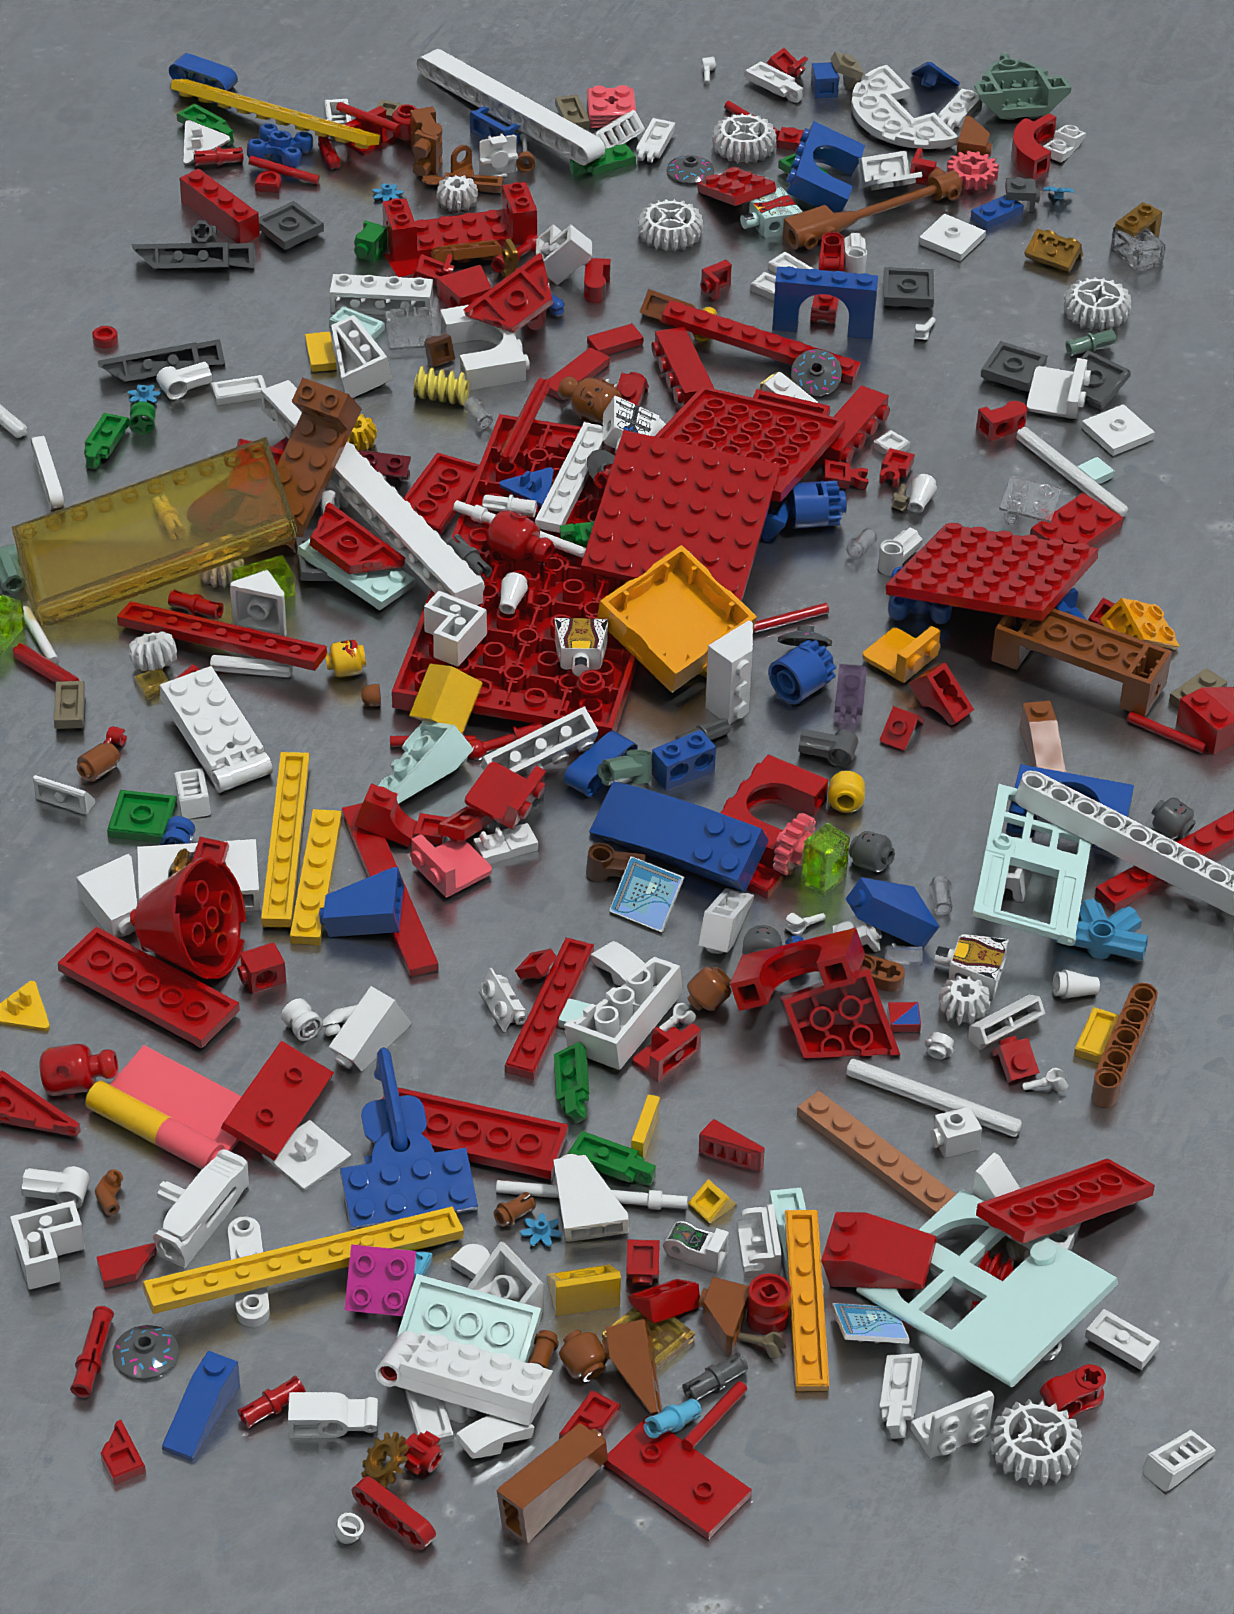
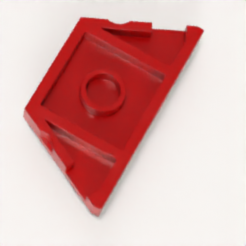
M537 254L465 307L463 311L466 317L514 333L553 304V299L542 254Z
M330 502L326 504L324 514L320 517L317 528L314 529L309 543L311 547L348 574L401 568L404 566L406 559Z

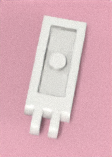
M962 88L939 113L938 117L951 130L955 127L960 128L964 123L965 117L971 116L982 104V101L974 91Z
M655 118L651 120L636 148L638 160L643 161L647 156V162L652 163L655 158L661 157L675 132V122Z

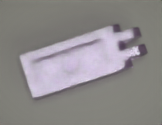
M839 664L834 713L840 714V722H845V714L851 715L850 722L856 723L857 715L862 716L867 666Z

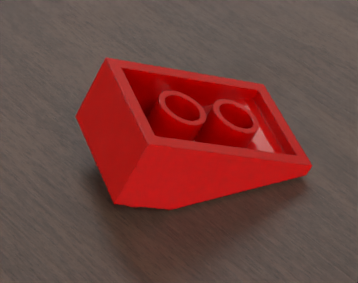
M1202 687L1180 698L1176 723L1193 738L1207 743V750L1213 755L1234 745V687Z
M836 1212L821 1262L830 1287L924 1289L937 1239L935 1235L866 1212Z

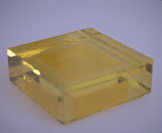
M162 669L151 670L135 676V684L146 700L160 696V684L169 681Z

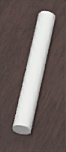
M28 606L22 607L20 614L42 653L47 659L57 664L59 658Z

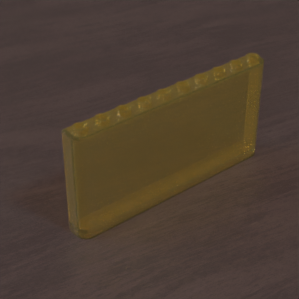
M267 437L11 527L32 612L37 622L43 626H53L285 544L292 541L298 533Z

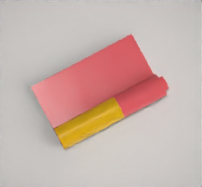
M145 1045L141 1047L111 1084L100 1080L91 1087L86 1096L85 1106L91 1111L201 1170L217 1156L220 1150L225 1149L231 1152L240 1141L222 1130L221 1126L242 1096Z

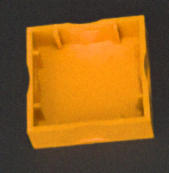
M681 545L654 563L643 575L628 581L600 601L597 619H608V631L672 693L707 668L708 645L748 620L753 623L754 632L757 616L731 591L720 585L712 577L709 570Z

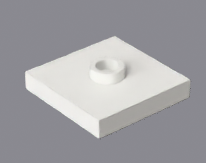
M943 214L919 237L918 244L961 261L986 237V230Z
M1124 404L1083 420L1081 427L1112 456L1149 442L1155 436V432Z

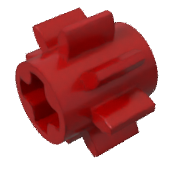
M427 1430L424 1434L422 1432L419 1435L416 1433L411 1434L405 1441L409 1449L403 1455L408 1458L404 1467L417 1475L420 1472L424 1473L426 1470L428 1472L434 1471L444 1453L440 1449V1445H438L440 1438Z

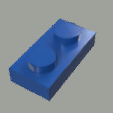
M1006 195L972 209L970 218L987 230L1022 214L1024 205L1019 201L1006 200Z

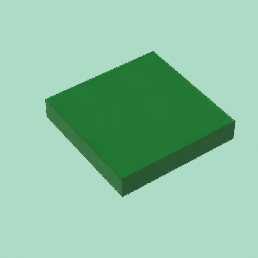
M120 790L107 828L108 838L160 843L168 820L174 816L177 796Z

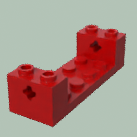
M526 182L502 185V209L465 213L449 217L442 216L435 219L415 221L406 198L382 201L383 226L387 227L388 248L393 262L419 259L421 254L431 257L430 251L439 246L496 240L502 247H505V239H511L514 245H521L526 236L530 234L537 235V208Z

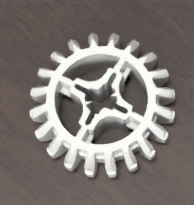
M743 113L741 115L732 114L731 117L726 116L723 120H719L717 125L714 126L712 143L715 152L720 154L721 158H727L728 162L736 161L737 164L740 162H745L746 164L748 162L757 163V160L764 161L765 157L771 156V152L774 151L776 146V134L773 124L768 123V119H761L759 115L754 117L751 113L749 115H743Z
M665 199L663 202L656 200L655 204L649 203L647 208H642L638 218V232L642 242L647 243L648 247L655 246L656 250L664 249L665 252L667 250L676 252L677 249L685 251L686 247H693L694 243H698L699 238L702 237L703 219L702 215L699 214V209L693 208V204L686 205L685 201L677 202L675 199L673 201Z
M1096 277L1093 279L1084 278L1083 281L1076 280L1075 284L1070 285L1064 296V313L1067 314V319L1072 320L1074 325L1080 324L1081 329L1087 327L1090 328V331L1098 329L1101 332L1102 329L1119 328L1120 324H1125L1126 319L1131 313V296L1128 294L1127 289L1122 288V284H1115L1114 280L1107 281L1105 278L1097 279Z
M1028 1399L1025 1406L1016 1401L1012 1409L1005 1407L1002 1416H997L990 1436L992 1440L991 1451L995 1455L996 1465H1004L1003 1470L1005 1474L1014 1472L1016 1481L1022 1477L1027 1478L1029 1485L1034 1480H1039L1044 1486L1048 1478L1057 1483L1061 1475L1068 1477L1071 1468H1075L1078 1464L1079 1455H1081L1082 1435L1081 1430L1077 1429L1076 1419H1068L1067 1410L1058 1412L1056 1403L1051 1407L1045 1406L1043 1399L1038 1405L1033 1404ZM1018 1431L1021 1433L1017 1439L1011 1440L1010 1437ZM1061 1444V1449L1053 1453L1052 1450L1055 1445Z

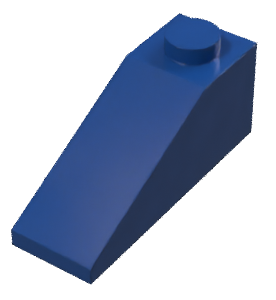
M208 1350L190 1379L162 1444V1450L193 1461L240 1387L238 1361Z

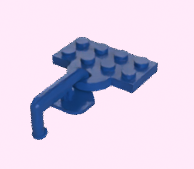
M386 1047L380 1048L377 1052L374 1077L382 1083L384 1099L367 1103L361 1113L365 1137L375 1143L372 1151V1163L340 1168L351 1231L452 1206L456 1214L478 1211L466 1148L434 1152L430 1141L422 1135L427 1127L422 1102L417 1097L411 1095L399 1096L391 1053Z

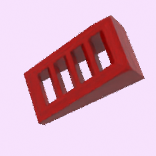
M714 1119L700 1132L699 1153L757 1172H761L764 1169L765 1148Z

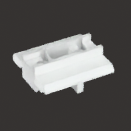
M500 134V136L496 137L488 136V139L479 142V175L508 177V173L516 172V159H518L516 135L504 136Z

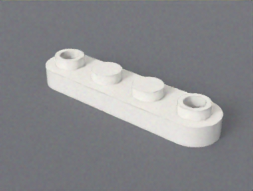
M245 1216L238 1217L229 1224L228 1240L231 1260L263 1252L260 1225L255 1219ZM267 1287L235 1294L237 1318L241 1324L248 1327H257L268 1320L270 1309Z

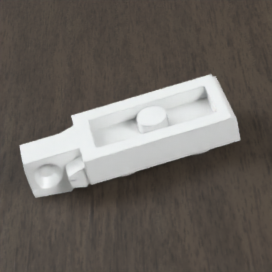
M759 62L744 71L745 79L781 97L786 96L788 101L798 103L803 100V87L795 83V78L763 62Z
M920 1353L887 1355L879 1407L882 1412L883 1421H887L886 1427L891 1433V1439L905 1438L906 1420H913L922 1367Z

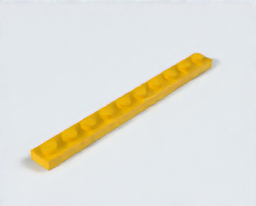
M172 79L170 89L179 91V95L183 97L197 96L200 102L212 103L214 101L221 108L231 109V107L237 108L238 113H255L256 118L270 120L272 118L279 125L289 126L293 124L296 125L295 129L309 131L310 129L315 131L317 136H334L337 142L349 143L351 141L358 148L369 149L370 145H379L380 135L192 80Z
M452 1206L143 1281V1291L152 1314L348 1267L351 1244L414 1251L463 1239L464 1229Z

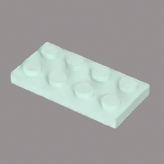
M310 539L298 546L297 555H301L316 568L327 572L328 576L378 610L386 607L415 585L416 579L400 568L348 574L309 545Z
M416 1274L397 1338L405 1331L414 1332L419 1337L422 1332L442 1335L448 1340L462 1344H472L479 1349L495 1354H506L512 1359L528 1363L543 1310L528 1304Z

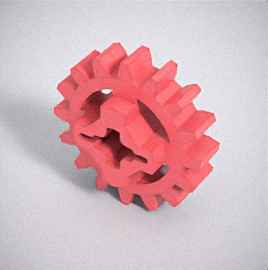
M967 151V154L958 152V157L952 155L951 160L947 161V172L952 170L957 172L966 190L969 188L978 190L980 186L987 189V184L993 186L994 181L998 179L999 164L995 163V158L989 159L988 154L982 156L979 151L976 153Z
M803 812L802 814L799 813L797 818H794L792 823L788 822L784 830L779 833L776 839V848L773 852L776 854L773 858V861H775L773 864L774 870L786 876L790 875L793 869L795 870L797 865L801 866L807 856L810 855L813 849V841L816 837L813 834L816 830L814 827L816 824L815 818Z

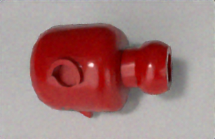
M504 510L499 512L492 519L486 535L487 544L491 549L500 553V558L504 560L522 561L532 555L534 560L544 563L551 558L554 552V543L549 538H539L540 529L538 525L526 518V516H521L514 511Z
M83 1044L48 1048L43 1051L39 1061L43 1088L47 1094L54 1097L67 1096L75 1099L76 1094L89 1092L96 1083V1077L102 1076L105 1079H112L119 1072L115 1051L106 1049L102 1050L99 1054L92 1055L90 1048Z

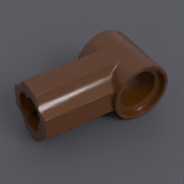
M593 844L588 850L586 875L589 879L596 882L607 881L611 876L623 877L630 857L645 861V854L617 852L608 844Z

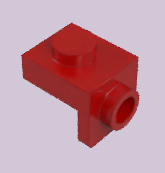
M782 48L770 57L767 64L797 79L806 70L804 65L808 58L804 56L797 61L785 48Z
M421 254L413 278L433 279V285L437 286V277L453 272L454 266L450 264L453 255L448 254L445 262Z
M723 260L702 269L701 290L714 301L719 300L721 288L731 285L732 264Z
M621 372L617 389L622 399L640 407L644 391L647 392L649 388L647 379L637 372H630L629 374Z
M1016 1036L1000 1040V1046L992 1051L993 1057H1000L1008 1083L1040 1073L1028 1038L1017 1040Z
M627 1239L626 1280L633 1281V1285L650 1286L652 1281H659L660 1240Z

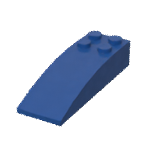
M613 781L589 830L591 835L744 893L769 842L762 828L678 798Z

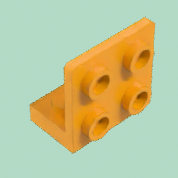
M1120 598L1100 618L1104 627L1163 648L1176 650L1179 647L1175 638V632L1164 619L1162 609L1155 604Z

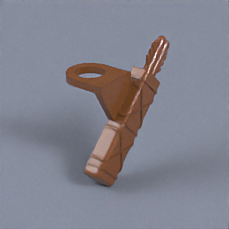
M464 144L459 145L452 152L450 173L445 172L444 177L438 175L423 176L422 179L423 183L436 186L439 184V181L445 180L446 176L454 177L456 174L458 177L465 175L466 179H473L474 184L477 185L478 192L501 193L503 177L474 174L472 150ZM465 150V158L461 162H457L458 154Z

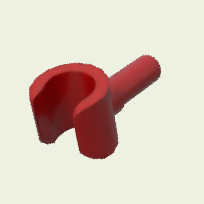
M528 572L524 574L528 585L526 606L532 608L534 594L540 590L541 576L540 573H537L536 578H529Z
M115 726L108 728L106 740L103 744L109 742L123 746L127 740V736L123 735L125 729Z

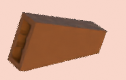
M579 1423L496 1490L502 1526L528 1544L608 1460L604 1436L595 1429L589 1430Z

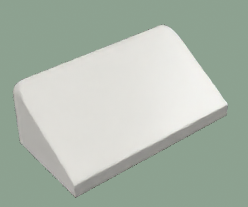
M37 775L33 777L35 798L85 815L89 813L96 803L95 799L86 791Z

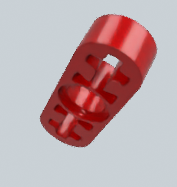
M365 1476L352 1487V1495L362 1508L416 1549L423 1550L436 1538L435 1529L426 1518L373 1478Z

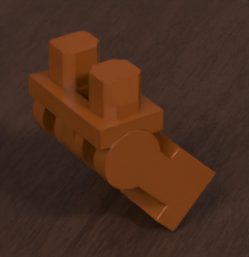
M433 106L410 110V128L412 130L410 131L411 150L415 155L413 173L422 177L427 176L429 173L437 175L443 165L441 157L443 148L442 126L436 123V111Z

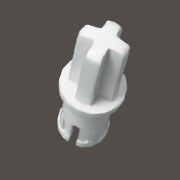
M485 495L482 506L490 511L501 512L510 510L519 515L534 518L537 500L514 498L513 495H510L509 498Z

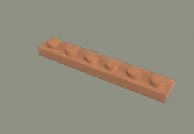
M817 1091L797 1107V1115L930 1217H933L956 1195L955 1192L822 1092Z

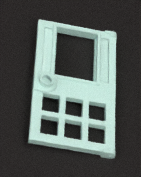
M998 784L972 916L1056 939L1058 943L1072 946L1076 942V930L1091 843L1055 824L1052 825L1034 820V813L1026 810L1025 817L1006 812L1007 801L1016 802L1015 795L1018 789ZM1003 822L1023 827L1021 839L1001 833ZM1031 829L1051 835L1049 847L1030 842ZM1058 838L1078 842L1077 853L1072 854L1058 850ZM1009 865L1057 878L1049 924L1001 911Z

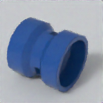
M175 816L170 818L160 845L191 843L190 841L196 831L195 825L185 817Z

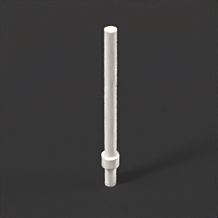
M458 500L453 506L454 511L471 517V520L481 524L484 522L490 524L496 515L488 512V509L479 505L474 507ZM540 531L539 538H549L554 543V548L580 558L584 557L585 547Z
M497 1180L496 1193L521 1195L523 1192H528L530 1196L559 1198L557 1185ZM611 1190L621 1204L648 1206V1209L661 1210V1207L687 1209L688 1196L663 1194V1191L649 1190V1193Z

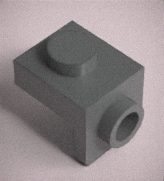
M1021 177L1006 178V200L1028 201L1029 212H1034L1035 203L1039 204L1040 189H1036L1035 179H1024Z

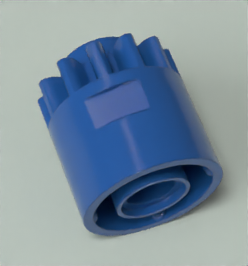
M837 481L797 483L788 493V505L792 507L789 519L793 530L838 526L842 519L841 515L846 514V495L844 491H839Z
M808 639L772 662L768 669V675L775 692L788 703L797 704L835 678L836 675L833 670L836 669V666L833 664V656L825 646H819L817 640L811 642Z

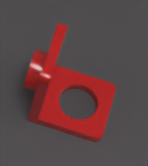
M893 706L880 741L904 751L909 744L917 722L923 724L925 720L917 714Z

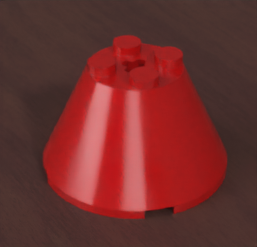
M211 857L192 861L140 898L136 909H133L130 913V922L136 929L142 951L151 952L202 978L217 979L227 975L240 958L245 941L240 939L241 923L246 922L242 892L231 870L223 862H216Z

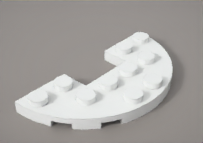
M888 65L865 74L864 80L860 83L857 82L852 92V112L856 121L871 136L909 148L944 150L958 144L959 137L935 113L913 118L897 102L901 98L910 96V87Z

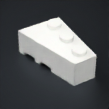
M354 315L331 325L345 393L354 398L393 380L387 356Z

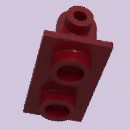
M359 450V454L363 458H367L370 465L377 472H380L382 476H386V479L400 480V482L409 480L410 470L408 468L411 456Z

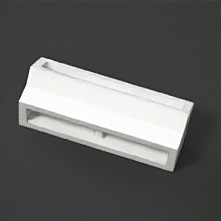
M1029 994L970 1025L968 1039L979 1050H982L1035 1022L1040 1016L1046 1014L1040 996ZM1026 1011L1029 1013L1028 1015L1014 1022L1012 1020L1013 1018L1017 1017L1018 1015ZM1000 1025L1003 1027L995 1031L994 1033L986 1036V1032Z

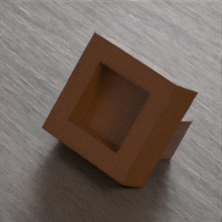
M445 333L425 339L424 344L428 365L434 368L455 360L450 335Z

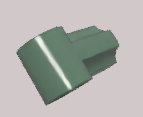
M15 544L0 547V584L3 591H8L10 594L18 593L22 587L26 586Z
M629 750L626 752V756L603 760L598 765V776L601 778L602 784L610 786L613 781L633 784L649 783L651 781L652 753L646 750Z

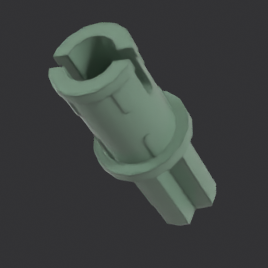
M1112 329L1095 334L1087 333L1084 337L1066 341V351L1069 356H1074L1087 350L1095 352L1097 348L1115 344L1117 338Z

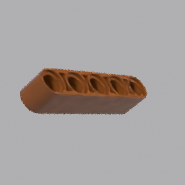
M1137 983L1131 988L1096 1069L1091 1099L1095 1105L1101 1108H1112L1118 1103L1151 1025L1158 995L1156 988L1151 984Z

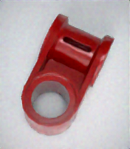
M827 232L822 235L819 270L844 271V238L840 233Z
M1083 1365L1064 1375L1049 1379L1041 1387L1040 1395L1048 1407L1056 1403L1058 1412L1067 1410L1068 1419H1071L1079 1413L1101 1405L1104 1400L1103 1386L1106 1382V1374L1097 1365Z

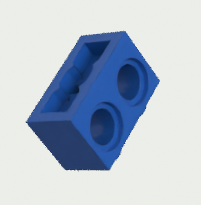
M702 730L656 747L652 749L651 774L665 791L713 773L715 772L716 746Z

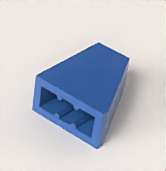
M392 867L325 895L324 907L320 908L319 917L321 925L326 926L329 937L399 932L404 894V883L399 868Z
M860 877L846 897L847 903L858 920L919 948H925L940 927L914 886Z

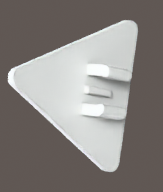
M190 120L186 121L184 164L189 165L196 161L193 158L195 150H214L215 147H221L230 142V137Z

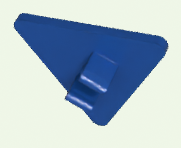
M926 62L911 72L914 76L922 77L921 85L928 88L931 85L934 86L936 81L954 86H959L960 84L958 80L932 62Z
M549 467L531 473L527 471L523 475L500 481L499 486L525 500H537V505L542 507L552 486L554 469Z

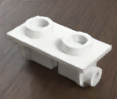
M489 968L484 981L481 983L479 992L502 1031L506 1032L510 1023L524 1024L527 1019V1011L523 1008L519 999H514L516 994L511 988L508 979L502 977V975H496L494 970Z

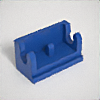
M485 106L470 112L471 133L482 139H488V136H500V134L504 136L516 135V144L520 142L521 134L514 133L515 130L521 127L516 123L509 127L502 125L490 116L484 115V113L490 110Z

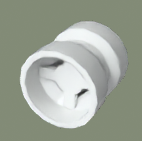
M302 998L289 1002L281 1013L283 1022L292 1028L293 1033L300 1041H308L314 1038L322 1029L323 1020L316 1012L311 1011L310 1005Z

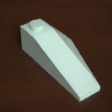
M423 720L403 744L402 749L405 752L401 759H394L390 767L393 769L391 775L381 780L378 786L397 793V802L399 804L461 767L467 761V756L474 749L455 725Z

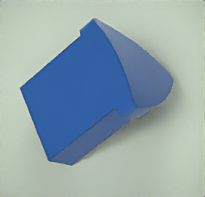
M784 501L771 513H767L761 538L765 542H769L786 524L792 507Z

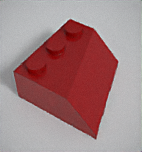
M866 966L860 968L855 984L826 990L824 983L820 982L779 998L803 1058L901 1055L870 969Z

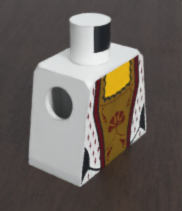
M555 618V645L560 667L572 669L573 674L578 677L585 671L600 669L608 643V619Z
M963 934L959 936L955 950L938 946L934 963L950 967L948 980L954 981L957 975L962 979H967L970 975L972 981L981 980L982 985L988 987L989 999L993 1000L1006 962L1009 940Z

